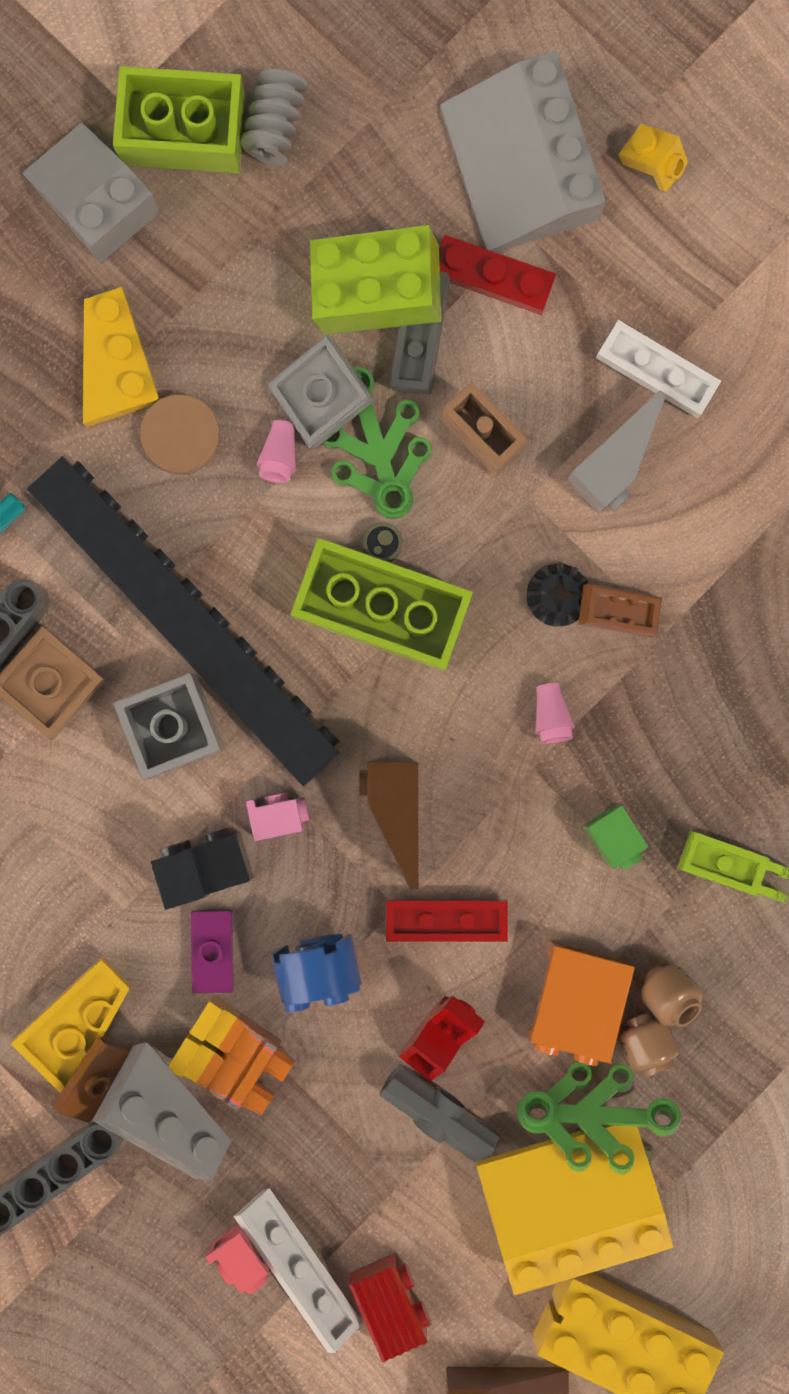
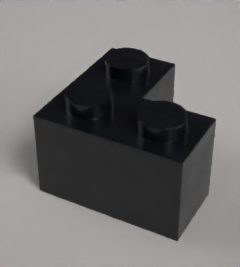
M224 828L205 834L207 842L191 847L190 840H186L159 849L161 857L150 862L165 910L206 898L211 893L249 882L254 878L240 832L230 835L229 829Z

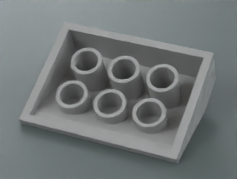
M557 50L518 62L440 104V110L485 249L498 252L599 221L606 200Z

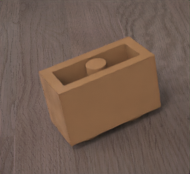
M472 381L441 410L440 421L494 477L506 468L524 450L528 439Z

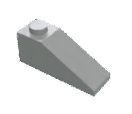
M661 390L572 471L567 481L599 514L608 506L614 512L631 496L626 489L636 478L666 397Z

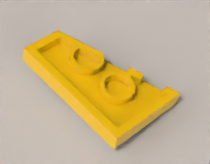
M122 287L84 299L83 425L87 428L150 407L160 399L126 294Z
M102 956L16 1035L11 1045L61 1093L98 1036L103 1037L105 1031H107L131 984Z

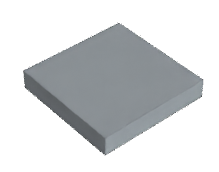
M328 334L267 384L297 431L311 449H316L375 401V398L336 341Z

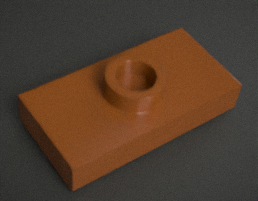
M586 584L583 587L578 625L646 637H657L662 597Z
M98 1036L54 1102L53 1106L59 1114L90 1123L126 1060L130 1048Z

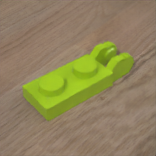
M694 831L689 832L677 869L754 896L760 894L783 903L787 902L789 896L783 890L761 885L766 870L774 872L776 876L789 879L788 867L770 862V858Z

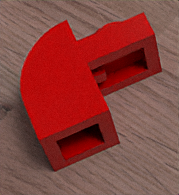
M445 995L421 1022L398 1057L431 1082L447 1070L460 1047L479 1033L485 1020L476 1014L475 1009L469 1003L458 1000L453 995L450 998Z

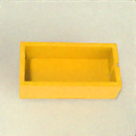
M593 1273L558 1282L552 1292L554 1304L547 1303L533 1332L538 1356L615 1394H705L724 1355V1351L712 1331Z

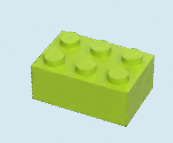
M119 66L113 147L118 157L127 166L240 174L242 155L240 139L243 135L246 101L241 74Z
M429 225L310 240L312 319L325 335L442 322L439 244Z

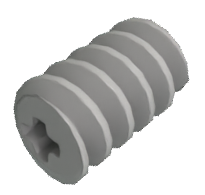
M266 69L259 73L257 87L253 91L254 102L249 106L250 117H248L244 125L246 132L240 139L242 148L253 158L276 166L285 165L288 162L287 157L279 151L288 152L292 148L291 142L285 137H292L296 133V128L289 122H296L300 118L299 111L294 107H300L304 103V97L299 92H305L308 89V82L303 77L282 69Z

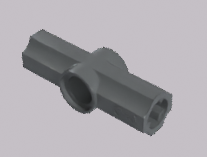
M401 1064L391 1072L380 1091L381 1097L414 1119V1124L428 1137L439 1143L445 1141L473 1162L489 1158L495 1150L496 1144L500 1139L499 1133L467 1112L462 1102L441 1087L433 1088Z

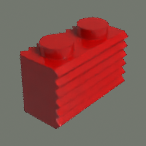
M395 1253L350 1273L349 1287L382 1362H387L389 1359H394L397 1355L401 1356L404 1352H409L411 1349H416L420 1345L427 1343L426 1327L431 1325V1320L423 1301L421 1300L416 1303L410 1289L415 1287V1283L406 1262L400 1265Z

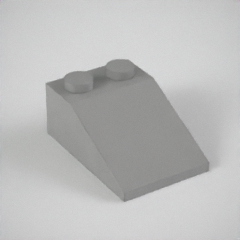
M82 122L22 173L100 263L160 213L152 193L131 169Z

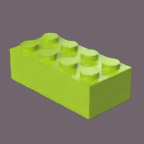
M317 538L290 615L296 621L445 672L473 592Z

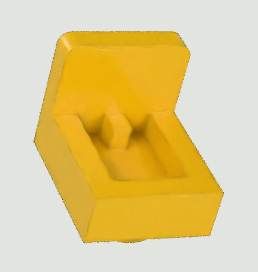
M643 123L640 124L618 154L622 165L654 176L658 189L667 192L675 180L681 177L688 164V159L679 136Z

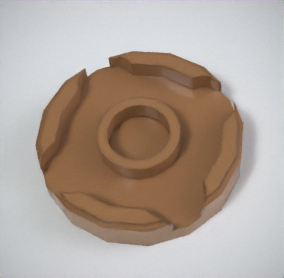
M173 394L159 399L147 410L141 422L140 441L146 456L157 468L172 475H189L207 466L214 459L220 447L221 430L214 413L203 401L190 395Z

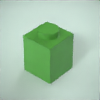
M615 804L582 825L607 865L613 869L619 866L622 870L630 868L643 858L640 852L648 848L647 843L622 805Z

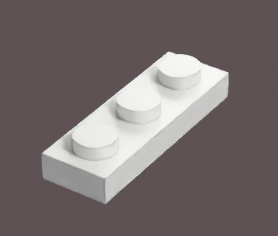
M620 320L617 321L596 356V359L655 394L661 390L666 395L665 400L697 419L701 416L721 383V380Z

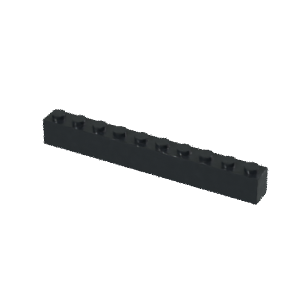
M63 456L59 458L27 490L302 786H306L340 754L335 748L340 742L338 738L324 724L318 729L307 718L312 713L311 709L297 695L290 699L280 689L285 684L284 680L269 665L263 670L253 660L258 653L242 636L235 640L225 630L230 625L229 621L215 607L208 611L198 601L203 596L202 592L187 577L181 582L171 572L176 566L175 563L160 548L153 552L144 543L149 537L148 534L133 519L126 523L117 514V511L122 508L121 505L106 490L99 494L90 485V482L95 479L93 475L78 460L72 465Z

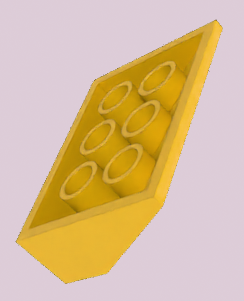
M602 1125L620 1144L628 1146L633 1151V1167L626 1174H617L611 1170L608 1164V1156L583 1130L570 1133L576 1142L585 1143L591 1150V1164L582 1172L569 1168L566 1162V1154L552 1139L475 1162L514 1296L674 1248L664 1209L638 1127ZM575 1151L571 1154L572 1160L578 1163L585 1161L587 1158L581 1151ZM618 1153L613 1157L615 1163L619 1165H625L629 1162L628 1157L622 1153Z

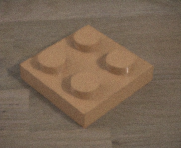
M42 626L0 674V697L49 740H54L106 679L49 629Z

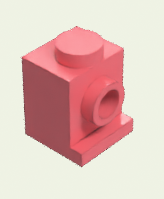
M239 1224L210 1243L205 1258L209 1264L216 1260L219 1262L217 1267L220 1275L228 1285L234 1284L240 1294L244 1291L247 1294H251L267 1281L269 1267Z

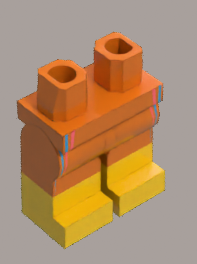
M215 995L206 1005L189 1032L190 1034L186 1037L168 1067L175 1075L180 1078L182 1075L206 1089L216 1098L228 1103L227 1105L238 1111L242 1105L262 1115L275 1093L257 1082L259 1076L264 1070L283 1082L294 1065L295 1060L279 1047L282 1040L273 1034L270 1035L261 1026Z

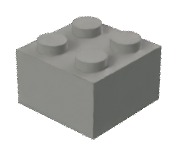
M189 673L113 703L142 780L156 778L226 750L197 675Z

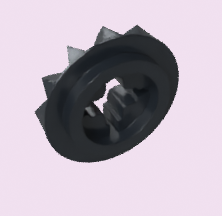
M562 562L543 566L532 576L527 587L526 598L530 611L539 621L549 626L563 627L573 624L579 620L583 587L588 584V579L579 572L577 567H572ZM559 578H561L563 590L570 592V594H575V596L564 599L558 612L555 598L542 595V592L547 593L554 590Z

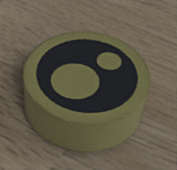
M379 522L366 530L363 536V549L366 555L390 563L401 553L403 540L400 531L394 525Z

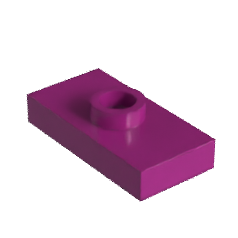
M233 910L191 911L192 993H232L234 991Z

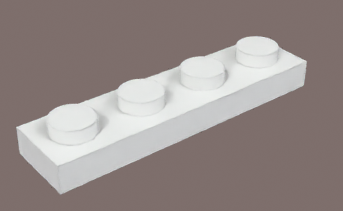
M270 1188L263 1189L233 1217L328 1353H335L357 1331L363 1322Z

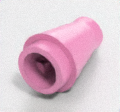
M275 420L272 422L271 431L256 463L257 467L260 468L259 476L275 483H287L290 481L291 475L296 472L295 426L293 423L285 420Z
M547 683L537 686L535 734L540 735L541 743L553 744L573 739L572 729L575 728V725L561 693L560 684Z

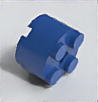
M331 934L300 941V945L295 947L296 951L290 952L289 946L286 945L271 952L280 998L286 1012H297L310 1007L309 1002L324 1000L325 1006L338 1005L347 1002L349 994L360 991L362 981L351 934L343 937V934Z

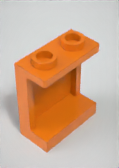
M550 941L547 953L549 963L533 1026L529 1027L527 1036L530 1042L535 1044L534 1049L539 1052L558 1056L559 1050L575 1054L574 1059L587 1065L598 1066L599 1061L611 1064L635 967L626 960Z

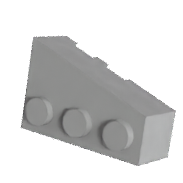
M147 1042L132 1047L92 1120L196 1180L213 1179L231 1143L230 1138Z

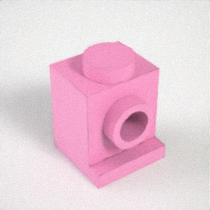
M286 792L264 797L265 805L259 806L258 798L246 801L254 841L301 832L305 829L303 822L310 821L305 797L289 800L288 793Z

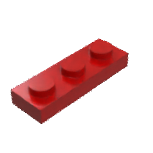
M445 234L439 248L440 272H448L451 284L539 315L543 314L556 273Z
M386 899V942H508L507 899Z

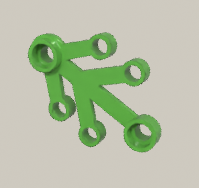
M353 367L372 394L374 391L372 374L363 367ZM410 399L403 400L397 405L396 418L384 440L371 403L359 413L368 444L343 432L342 428L337 431L340 434L337 441L328 442L326 440L322 443L328 449L339 448L375 467L379 482L356 472L353 464L345 460L335 463L331 473L333 481L337 485L342 487L350 485L373 497L374 506L378 513L388 519L401 518L410 511L413 504V493L409 486L421 463L426 462L431 456L432 448L427 439L423 437L412 439L408 445V457L395 477L390 462L409 426L414 425L420 415L418 404ZM404 407H411L414 409L415 415L411 419H405L401 416L400 411ZM417 444H422L427 449V453L422 457H417L412 452V448ZM341 467H346L351 471V476L346 480H341L336 476L337 470ZM389 494H398L401 502L397 506L388 505L385 499Z
M581 1062L571 1064L567 1074L546 1093L540 1091L529 1092L521 1098L517 1106V1116L520 1124L532 1133L545 1132L566 1154V1162L569 1168L577 1172L585 1171L590 1166L591 1150L585 1143L576 1142L559 1122L576 1123L608 1156V1164L611 1170L617 1174H626L633 1167V1151L628 1146L620 1144L602 1125L649 1127L656 1135L669 1136L677 1131L681 1119L678 1105L668 1098L653 1100L648 1109L602 1106L617 1092L623 1093L631 1088L633 1072L624 1064L612 1066L608 1077L577 1105L561 1103L574 1090H585L591 1084V1068ZM576 1071H582L587 1075V1078L583 1081H576L572 1075ZM617 1073H622L627 1076L628 1080L625 1083H617L613 1076ZM535 1108H540L545 1112V1116L541 1119H535L530 1115V1112ZM658 1115H665L670 1119V1124L661 1126L656 1122L655 1118ZM575 1151H581L587 1158L585 1161L578 1163L572 1160L571 1154ZM618 1153H622L628 1157L629 1162L625 1165H619L615 1163L613 1157Z

